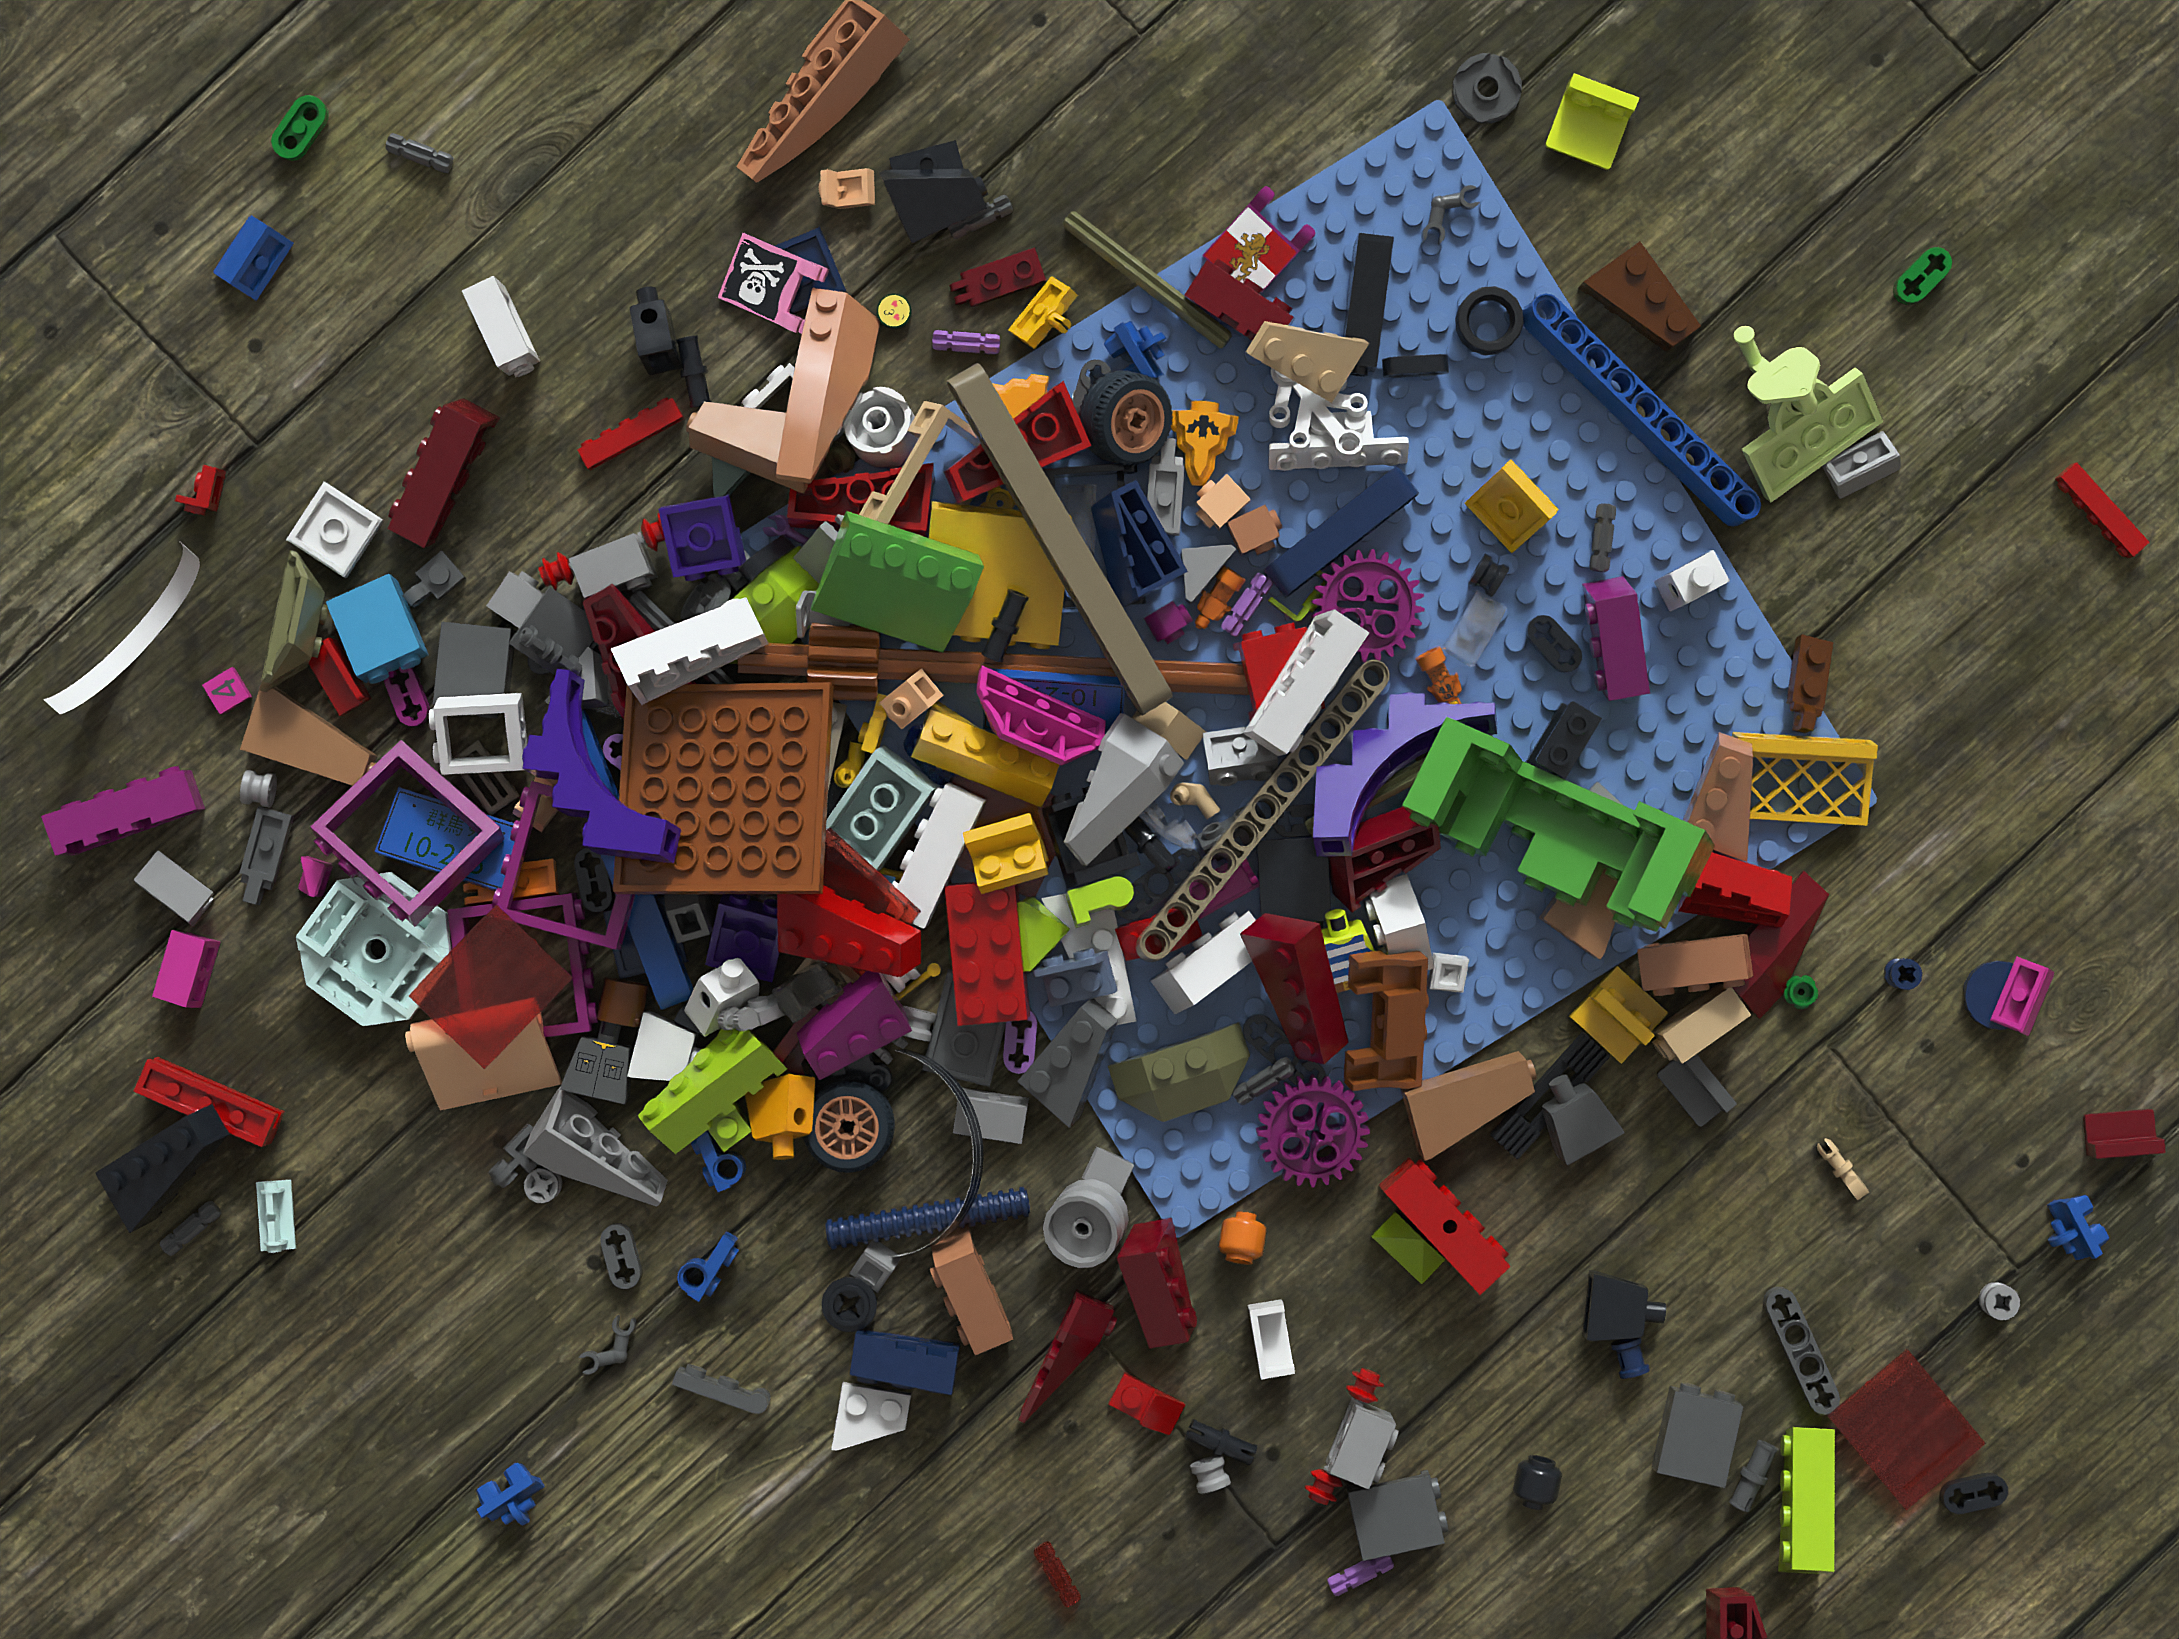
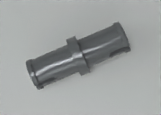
M1757 1441L1747 1466H1742L1740 1471L1742 1477L1729 1501L1731 1505L1742 1511L1750 1512L1761 1485L1765 1486L1768 1478L1766 1474L1776 1453L1779 1451L1778 1448L1765 1441Z

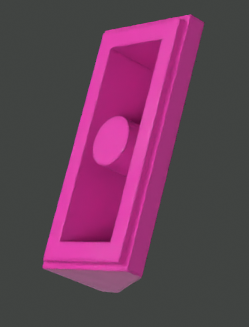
M2016 957L1990 1021L2029 1036L2053 979L2054 971Z

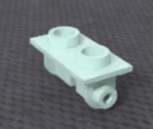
M292 1181L256 1182L261 1251L275 1253L287 1249H296Z

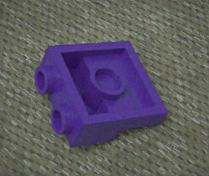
M729 495L664 506L658 509L673 578L684 576L685 581H692L706 577L705 572L718 570L719 575L738 572V566L746 562L740 529L735 526Z
M723 894L718 905L705 965L718 968L727 960L740 958L757 979L773 982L780 952H778L777 900L766 899L764 903L750 900L751 896L749 894Z

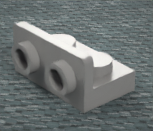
M1247 727L1203 733L1210 785L1230 786L1237 781L1250 779L1255 781L1267 780L1278 767L1277 755L1245 735L1244 731Z

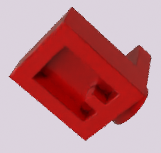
M203 465L202 472L197 473L194 481V491L197 492L196 499L176 495L175 502L184 504V511L205 516L206 509L217 512L226 471Z

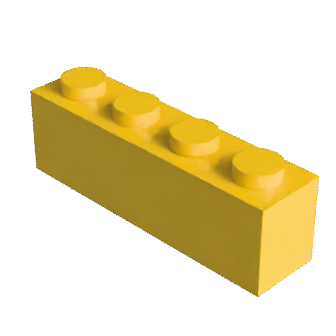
M940 701L935 702L928 708L911 755L912 758L1039 807L1043 805L1051 791L1059 768V764L1004 741L995 734L982 730Z

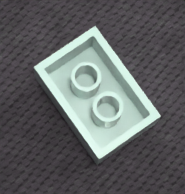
M883 745L872 753L827 818L825 840L873 875L887 863L940 785Z

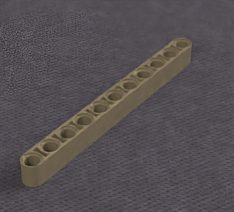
M976 363L947 380V386L1134 707L1143 716L1171 699L1173 695L1170 687L985 370L979 363Z
M1379 660L1365 662L1353 673L1304 733L1297 749L1293 753L1289 752L1138 937L1136 951L1141 959L1146 962H1156L1164 958L1173 949L1316 773L1317 766H1321L1385 688L1389 681L1390 673L1388 667ZM1365 670H1372L1377 674L1379 680L1376 686L1366 683L1363 677ZM1344 696L1354 698L1357 703L1356 712L1345 710L1342 705V698ZM1327 722L1334 726L1336 731L1335 738L1328 739L1322 735L1320 730L1322 723ZM1300 749H1308L1313 753V765H1305L1300 761ZM1285 775L1291 779L1293 784L1291 792L1280 790L1277 785L1278 776ZM1257 802H1264L1269 805L1271 809L1269 819H1262L1256 814L1255 805ZM1235 829H1243L1248 833L1249 843L1247 846H1240L1234 841L1233 832ZM1220 855L1226 859L1228 867L1225 873H1218L1212 868L1211 860L1213 856ZM1199 882L1205 887L1206 896L1203 900H1196L1190 895L1189 886L1191 883ZM1170 909H1177L1183 914L1184 923L1181 927H1174L1168 922L1167 913ZM1148 936H1155L1161 941L1162 950L1159 954H1151L1146 950L1145 940Z

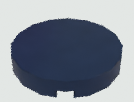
M1997 960L1982 963L1971 971L1964 982L1963 1002L1965 1009L1974 1021L1986 1028L2007 1029V1027L1990 1020L2013 963Z

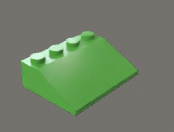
M846 511L810 609L943 653L973 597L984 565L978 554Z

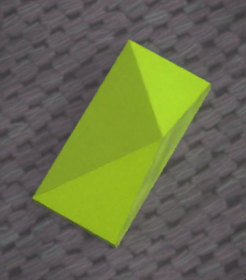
M1034 896L1026 897L1017 902L1024 972L1032 971L1038 967L1042 960L1046 959L1070 930Z
M1395 1211L1371 1236L1421 1284L1446 1260Z

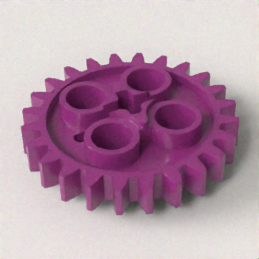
M1370 549L1367 558L1364 559L1361 551L1356 550L1354 561H1351L1344 554L1341 556L1342 567L1331 562L1329 565L1333 574H1320V577L1326 584L1325 586H1314L1313 588L1321 594V598L1311 600V604L1320 606V611L1311 616L1314 618L1317 615L1334 609L1342 615L1346 612H1351L1357 617L1358 625L1369 632L1357 651L1359 652L1361 662L1367 661L1369 653H1372L1374 660L1380 661L1381 651L1383 650L1389 657H1393L1394 650L1392 646L1396 645L1404 650L1406 645L1402 638L1405 636L1414 639L1416 636L1410 630V627L1422 625V622L1414 618L1415 613L1425 611V608L1417 606L1415 602L1423 598L1424 594L1413 592V588L1420 581H1408L1407 577L1412 569L1408 568L1400 571V558L1391 564L1388 563V552H1384L1380 559H1376L1375 550ZM1349 577L1355 578L1360 583V592L1355 597L1346 595L1343 590L1344 581ZM1383 580L1390 581L1395 587V593L1389 600L1383 599L1378 594V585ZM1369 596L1371 603L1394 604L1398 606V610L1376 609L1370 611L1369 616H1367L1363 608L1338 607L1337 602L1339 600L1363 602ZM1380 615H1387L1392 621V629L1386 635L1380 634L1375 628V621Z
M1311 1074L1309 1083L1304 1084L1300 1076H1297V1086L1293 1088L1286 1081L1283 1082L1286 1092L1281 1094L1273 1090L1272 1093L1276 1101L1274 1103L1263 1102L1264 1107L1269 1113L1258 1114L1257 1116L1259 1121L1265 1124V1126L1256 1128L1257 1135L1265 1137L1257 1142L1260 1150H1267L1262 1155L1265 1162L1273 1161L1271 1169L1274 1173L1283 1169L1282 1177L1285 1181L1289 1180L1294 1174L1297 1186H1300L1305 1178H1308L1311 1187H1315L1317 1178H1322L1325 1185H1329V1175L1334 1174L1336 1178L1341 1180L1342 1174L1340 1169L1344 1167L1352 1172L1354 1169L1350 1160L1352 1158L1362 1160V1156L1357 1148L1368 1147L1366 1140L1360 1137L1370 1134L1368 1126L1361 1124L1368 1120L1366 1112H1358L1363 1107L1361 1100L1352 1101L1355 1096L1354 1091L1348 1089L1343 1092L1344 1085L1340 1080L1331 1087V1080L1327 1075L1323 1078L1321 1084L1318 1083L1314 1074ZM1319 1102H1322L1323 1106L1320 1108L1319 1113L1316 1117L1317 1105ZM1306 1104L1309 1106V1110L1305 1115L1300 1117L1293 1115V1110L1298 1105ZM1339 1112L1342 1114V1118L1338 1123L1333 1125L1326 1123V1119L1331 1113ZM1316 1120V1125L1318 1126L1319 1131H1313L1311 1134V1138H1309L1306 1131H1311L1314 1129ZM1290 1137L1300 1139L1295 1148L1286 1149L1283 1147L1284 1142ZM1330 1145L1333 1147L1328 1156L1319 1157L1316 1155L1321 1146ZM1309 1146L1310 1152L1308 1158L1303 1159L1302 1156L1305 1154L1307 1147Z

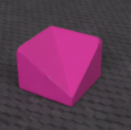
M301 856L303 873L298 889L308 896L322 897L333 868L332 864L310 856Z

